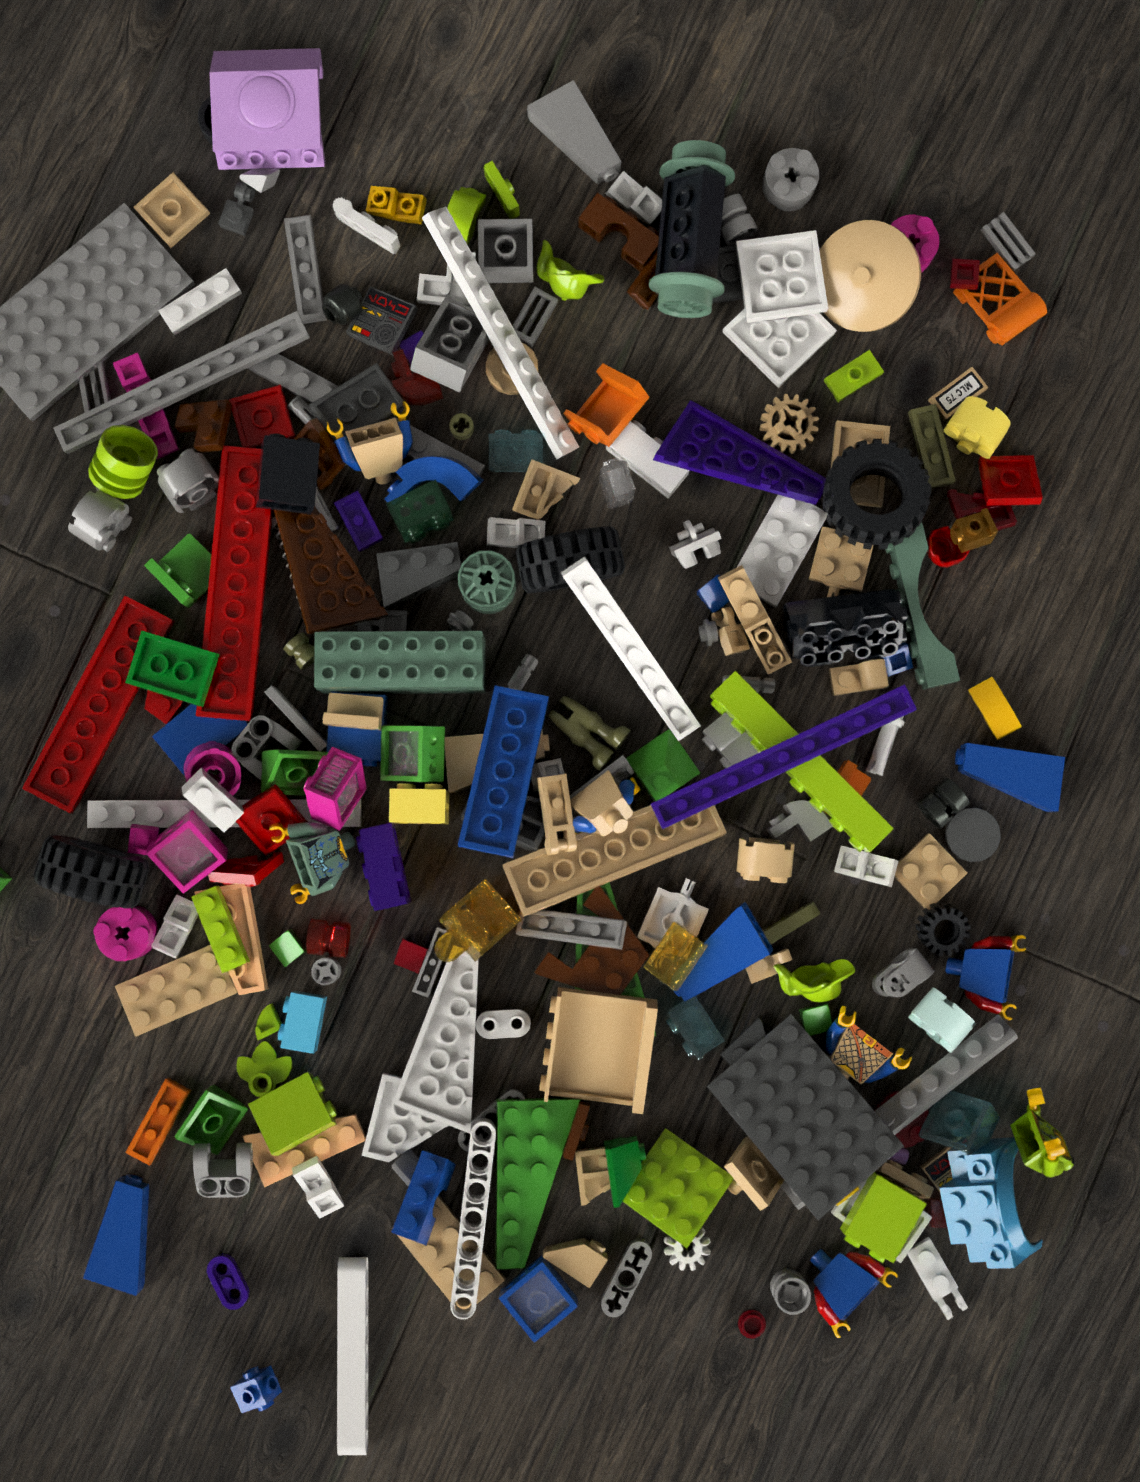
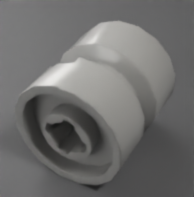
M740 194L724 198L721 235L727 246L735 245L736 241L746 240L757 231L753 218L750 214H745L747 206Z
M782 1269L772 1277L770 1291L777 1306L783 1312L789 1315H797L808 1308L811 1301V1291L798 1271Z

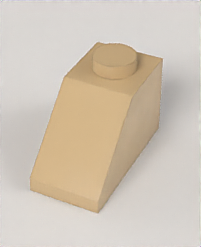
M585 1238L546 1246L543 1250L544 1259L588 1288L591 1287L608 1260L607 1253L604 1252L606 1248L594 1239L590 1242Z

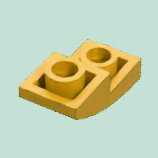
M371 186L366 212L390 220L422 225V217L424 216L427 199L424 195L399 193L396 188Z
M993 677L968 689L970 696L997 740L1022 727Z

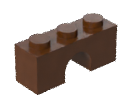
M597 193L580 215L578 228L599 243L610 232L616 231L624 234L628 241L622 248L621 259L641 272L658 249L659 232L652 227L647 228L642 225L633 213L621 210L611 197H603Z

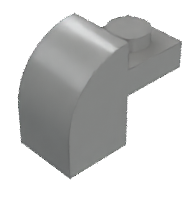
M797 800L783 805L788 815L785 817L781 813L769 821L772 826L767 829V832L772 839H775L796 825L806 842H811L833 826L829 823V819L823 811L821 813L818 812L809 801Z

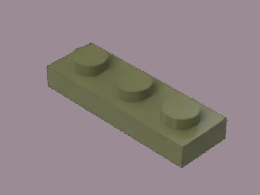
M933 404L911 409L908 415L918 455L923 461L921 467L922 469H927L930 476L927 483L931 484V489L953 484L956 480L937 405Z

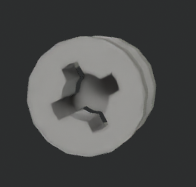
M323 957L317 960L311 969L313 979L321 985H329L336 982L342 972L339 961L333 957Z

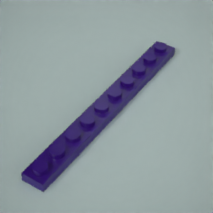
M902 685L650 805L661 828L665 829L914 712L917 708L906 686Z

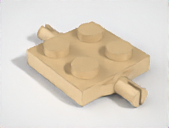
M822 526L809 580L823 583L829 587L827 597H832V594L838 596L840 590L846 589L862 592L873 545L871 550L863 549V543L856 542L854 546L847 543L849 537L846 535L840 538L835 533L836 529Z

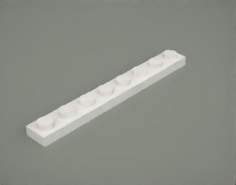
M583 557L562 571L563 578L677 740L680 741L701 727L587 559Z

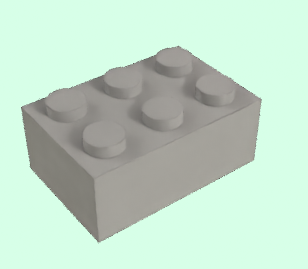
M445 297L415 348L411 371L460 392L489 341L472 307L450 297Z

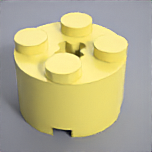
M968 396L960 404L944 428V433L958 443L956 447L961 452L967 455L974 452L989 459L1006 435L1011 423L1008 417L997 407L992 411L986 407L987 401L978 397Z

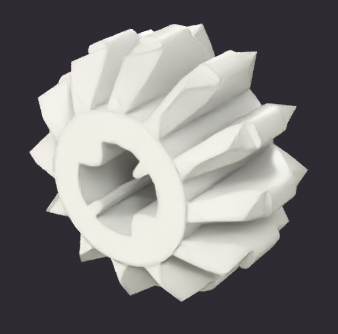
M703 1227L691 1242L693 1248L690 1251L687 1248L683 1251L682 1245L672 1237L664 1238V1243L669 1245L664 1249L665 1255H672L669 1259L671 1265L679 1261V1269L683 1271L686 1263H689L690 1269L694 1271L696 1269L695 1261H698L701 1265L705 1264V1260L701 1255H710V1249L704 1246L709 1245L711 1241L709 1237H703L705 1234Z

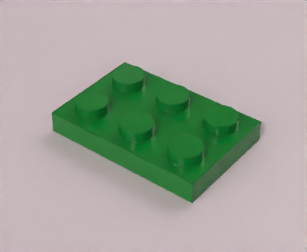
M141 630L125 683L204 707L220 654Z

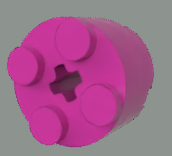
M905 215L893 221L891 225L902 231L913 243L920 259L922 273L930 265L938 251L939 235L930 218L919 215Z
M209 741L198 745L188 754L184 763L186 782L201 767L206 772L209 769H217L218 774L216 776L212 773L209 775L232 796L237 792L241 782V768L229 747L215 741Z
M136 905L134 908L112 907L101 915L93 931L97 946L105 956L115 961H128L140 958L151 951V945L158 929L154 916L147 909ZM124 928L130 929L128 932L129 937L125 938L123 936Z

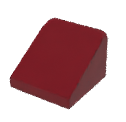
M403 938L393 964L419 974L429 948Z

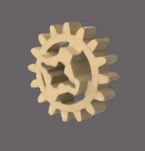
M784 394L782 401L775 397L773 399V406L767 404L765 407L767 413L762 414L760 420L766 422L760 426V431H767L763 440L771 439V447L780 446L781 453L786 448H789L791 454H794L797 446L803 451L806 448L805 441L811 444L814 440L811 434H816L819 429L813 426L819 421V417H812L816 408L811 407L808 409L806 407L808 399L801 403L798 401L799 395L797 394L793 400H789L788 394ZM776 413L778 423L772 427V417ZM787 420L788 423L793 421V428L791 425L785 426V421ZM806 421L807 428L803 435L801 425Z

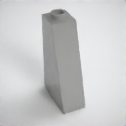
M574 80L527 105L530 122L597 185L603 181L610 182L619 175V172H621V160Z

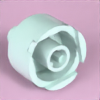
M934 987L908 1016L918 1027L923 1028L931 1039L950 1053L957 1048L976 1025L975 1021L955 1003L953 1004L943 993Z

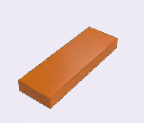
M166 1078L125 1153L150 1166L192 1090L170 1078Z

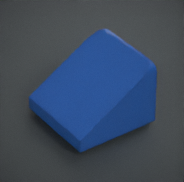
M719 574L696 593L712 613L717 612L729 602L718 580Z
M907 643L900 644L898 651L894 655L881 658L885 660L888 677L913 668Z

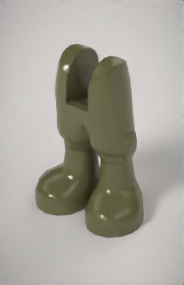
M561 697L559 702L573 714L566 720L564 716L552 710L548 717L570 738L573 744L584 747L593 756V766L601 771L614 755V751L595 740L590 735V731L599 735L617 751L631 730L625 726L612 728L603 723L602 718L597 712L590 711L569 697Z

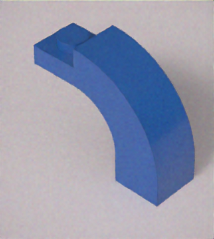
M446 456L423 457L406 463L396 471L403 481L401 482L398 479L388 488L387 491L390 494L385 500L391 507L398 506L420 483L432 480L445 485L461 501L466 499L484 480L471 467L457 459Z

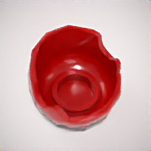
M949 526L933 530L926 539L928 544L926 555L935 565L944 568L959 564L970 552L969 550L961 553L958 545H955L951 539Z

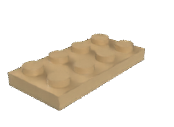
M211 945L115 986L135 1037L238 993L229 971L226 973L221 972Z
M438 1195L433 1208V1217L436 1218L427 1245L425 1246L399 1235L397 1236L451 1302L460 1220L440 1195ZM466 1240L462 1244L467 1252H474L478 1248V1244L474 1240ZM484 1250L482 1251L476 1305L506 1279L501 1271L496 1269L495 1264ZM468 1268L459 1272L460 1277L466 1281L473 1279L475 1276L474 1272ZM461 1297L456 1301V1304L461 1309H467L471 1306V1301L468 1298Z

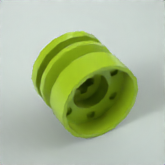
M126 425L111 426L104 430L88 468L89 478L99 490L112 497L121 499L135 498L142 493L158 457L157 446L147 434L134 427Z

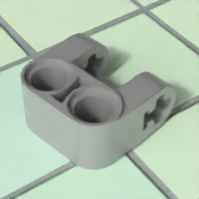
M259 715L254 717L234 741L231 751L247 770L261 780L262 761L258 758L274 738L289 750H297L302 741L277 722L266 716ZM261 722L269 724V731L264 736H259L257 733V727ZM250 743L252 753L250 756L243 758L240 749L242 745Z
M917 948L907 949L897 955L890 964L874 976L872 988L880 996L903 997L917 985L928 979L934 973V970Z
M195 1143L193 1170L197 1192L201 1196L208 1198L242 1197L246 1195L250 1189L253 1170L252 1143H237L236 1159L211 1160L210 1143Z

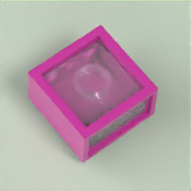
M334 747L330 749L327 755L322 756L318 769L313 776L306 780L304 785L311 819L339 831L342 829L367 789L361 758Z
M190 810L150 841L146 854L184 894L226 861L228 848L193 810Z

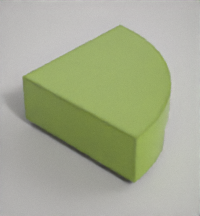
M273 1003L266 1006L258 1017L255 1029L257 1040L279 1031L282 1022Z

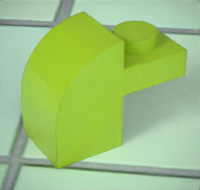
M461 187L459 191H454L447 209L468 245L474 234L477 216L485 205L487 195L479 193L473 188Z

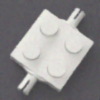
M685 878L680 893L669 892L660 887L657 888L637 935V938L650 943L655 948L649 964L654 966L656 962L655 967L659 969L665 954H675L688 959L709 910L696 904L690 898L696 882L691 881L689 885L690 880Z

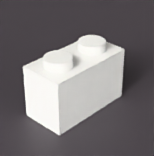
M202 767L182 786L183 796L223 832L244 813L242 804Z

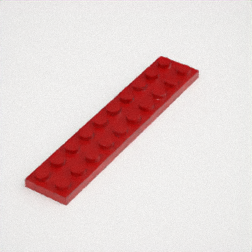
M224 446L221 454L202 649L220 655L204 707L196 706L197 717L251 721L253 718L273 509L256 507L261 449Z

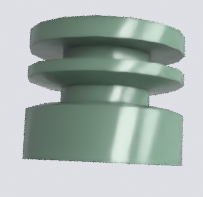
M478 551L470 555L461 564L458 572V586L465 603L477 612L495 614L504 610L513 601L516 593L515 572L511 563L502 554L494 551ZM491 575L493 583H486L483 586L481 577L487 578Z

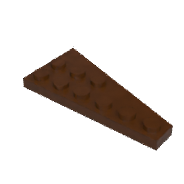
M314 507L311 515L274 510L307 634L388 616L384 607H381L375 598V593L371 587L367 586L358 572L359 569L336 534L332 533L322 513H319L316 507Z

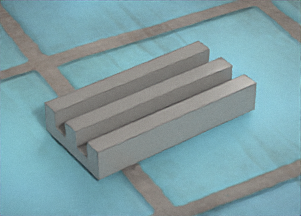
M1004 212L980 230L1013 271L1036 254ZM992 228L996 230V232L1002 238L1007 248L1010 249L1012 253L1015 255V257L1018 259L1017 262H1015V260L1012 258V256L1009 254L1006 248L1002 245V243L993 233V231L991 230Z
M534 287L512 325L521 342H526L531 347L535 344L558 303L557 298L537 287ZM540 296L541 299L523 331H518L536 297ZM548 300L550 303L547 306L545 312L543 313L541 319L539 320L532 335L530 337L527 336L535 320L537 319L539 313L541 312L543 306Z
M101 361L94 368H98L104 403H106L111 398L104 362ZM93 370L89 375L96 408L101 405L95 371ZM82 376L79 379L84 412L91 410L85 377Z

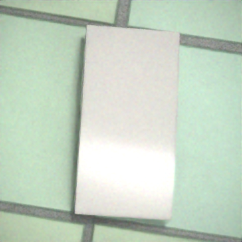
M624 171L605 193L623 209L633 213L639 220L648 225L653 222L662 209V199L647 186L645 188L640 186Z
M495 517L488 519L487 546L517 548L523 543L545 537V521L524 518L513 520Z
M841 846L834 872L892 887L898 861Z
M176 894L163 918L164 923L151 945L153 949L175 959L178 958L198 917L197 910L192 901Z
M317 1156L292 1168L294 1178L306 1193L307 1202L319 1218L344 1207V1202L335 1184Z

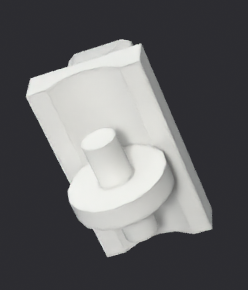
M687 520L683 522L685 530L677 533V537L681 542L669 547L671 554L687 569L698 563L693 552L694 550L702 547L706 558H712L720 554L718 540L721 539L719 531H715L714 528L699 533L704 530L703 524L699 523L692 526L691 522Z

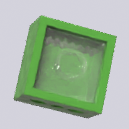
M381 726L380 781L444 782L445 727Z

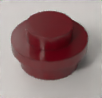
M748 1309L739 1316L738 1328L743 1336L754 1339L763 1334L766 1328V1321L761 1312L755 1309Z

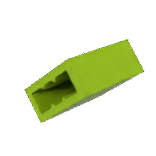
M306 1072L248 1104L272 1155L278 1157L337 1124L334 1119L337 1116V1112L330 1100L325 1101L322 1094L325 1091V1087L319 1076L314 1077L311 1073Z
M874 1172L868 1177L840 1230L846 1235L844 1240L857 1248L863 1245L870 1249L868 1254L883 1263L887 1259L894 1263L927 1203L879 1173Z

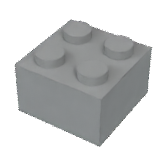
M478 219L479 266L488 283H533L532 219Z

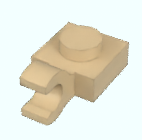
M731 607L722 608V613L719 611L711 614L712 620L716 622L717 626L721 627L717 632L725 656L742 653L750 649L742 624L736 625L734 611Z
M786 948L768 955L745 969L751 984L776 975L777 972L773 967L774 965L783 964L793 959L789 949Z

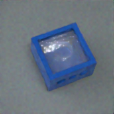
M543 1254L500 1289L499 1292L500 1301L534 1343L578 1307L577 1296L549 1261L543 1258Z

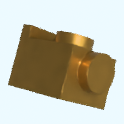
M987 508L982 509L979 513L955 520L950 529L951 539L955 545H958L961 553L991 544L998 533Z

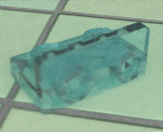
M495 430L494 433L489 434V472H527L531 459L543 463V434H537L535 430H523L521 434H511L509 430Z
M696 996L685 1002L683 1000L667 1011L670 1018L666 1022L674 1034L681 1033L685 1039L681 1045L690 1058L695 1055L699 1061L703 1058V1055L725 1041Z

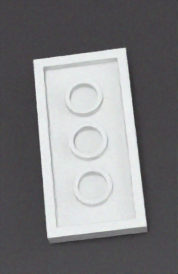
M777 495L737 566H743L759 599L775 608L777 607L828 514L822 509L807 502Z

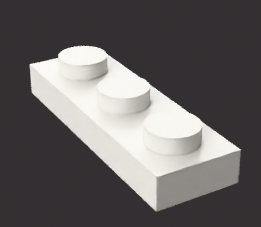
M225 268L158 311L175 336L241 295L242 292Z

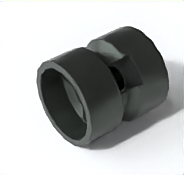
M947 777L934 787V793L928 792L917 801L921 812L939 829L952 819V813L958 814L970 804L964 792Z

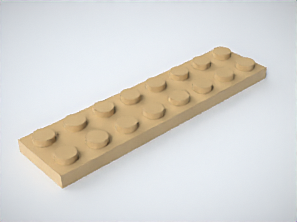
M651 805L633 812V815L627 819V829L622 833L612 831L606 836H601L597 832H582L575 835L577 842L575 851L566 852L565 850H560L557 854L548 855L545 848H542L503 864L502 867L523 917L726 835V829L715 805L665 829L661 828Z

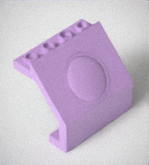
M320 48L213 52L210 67L212 143L219 170L325 167L320 119L319 79H323Z

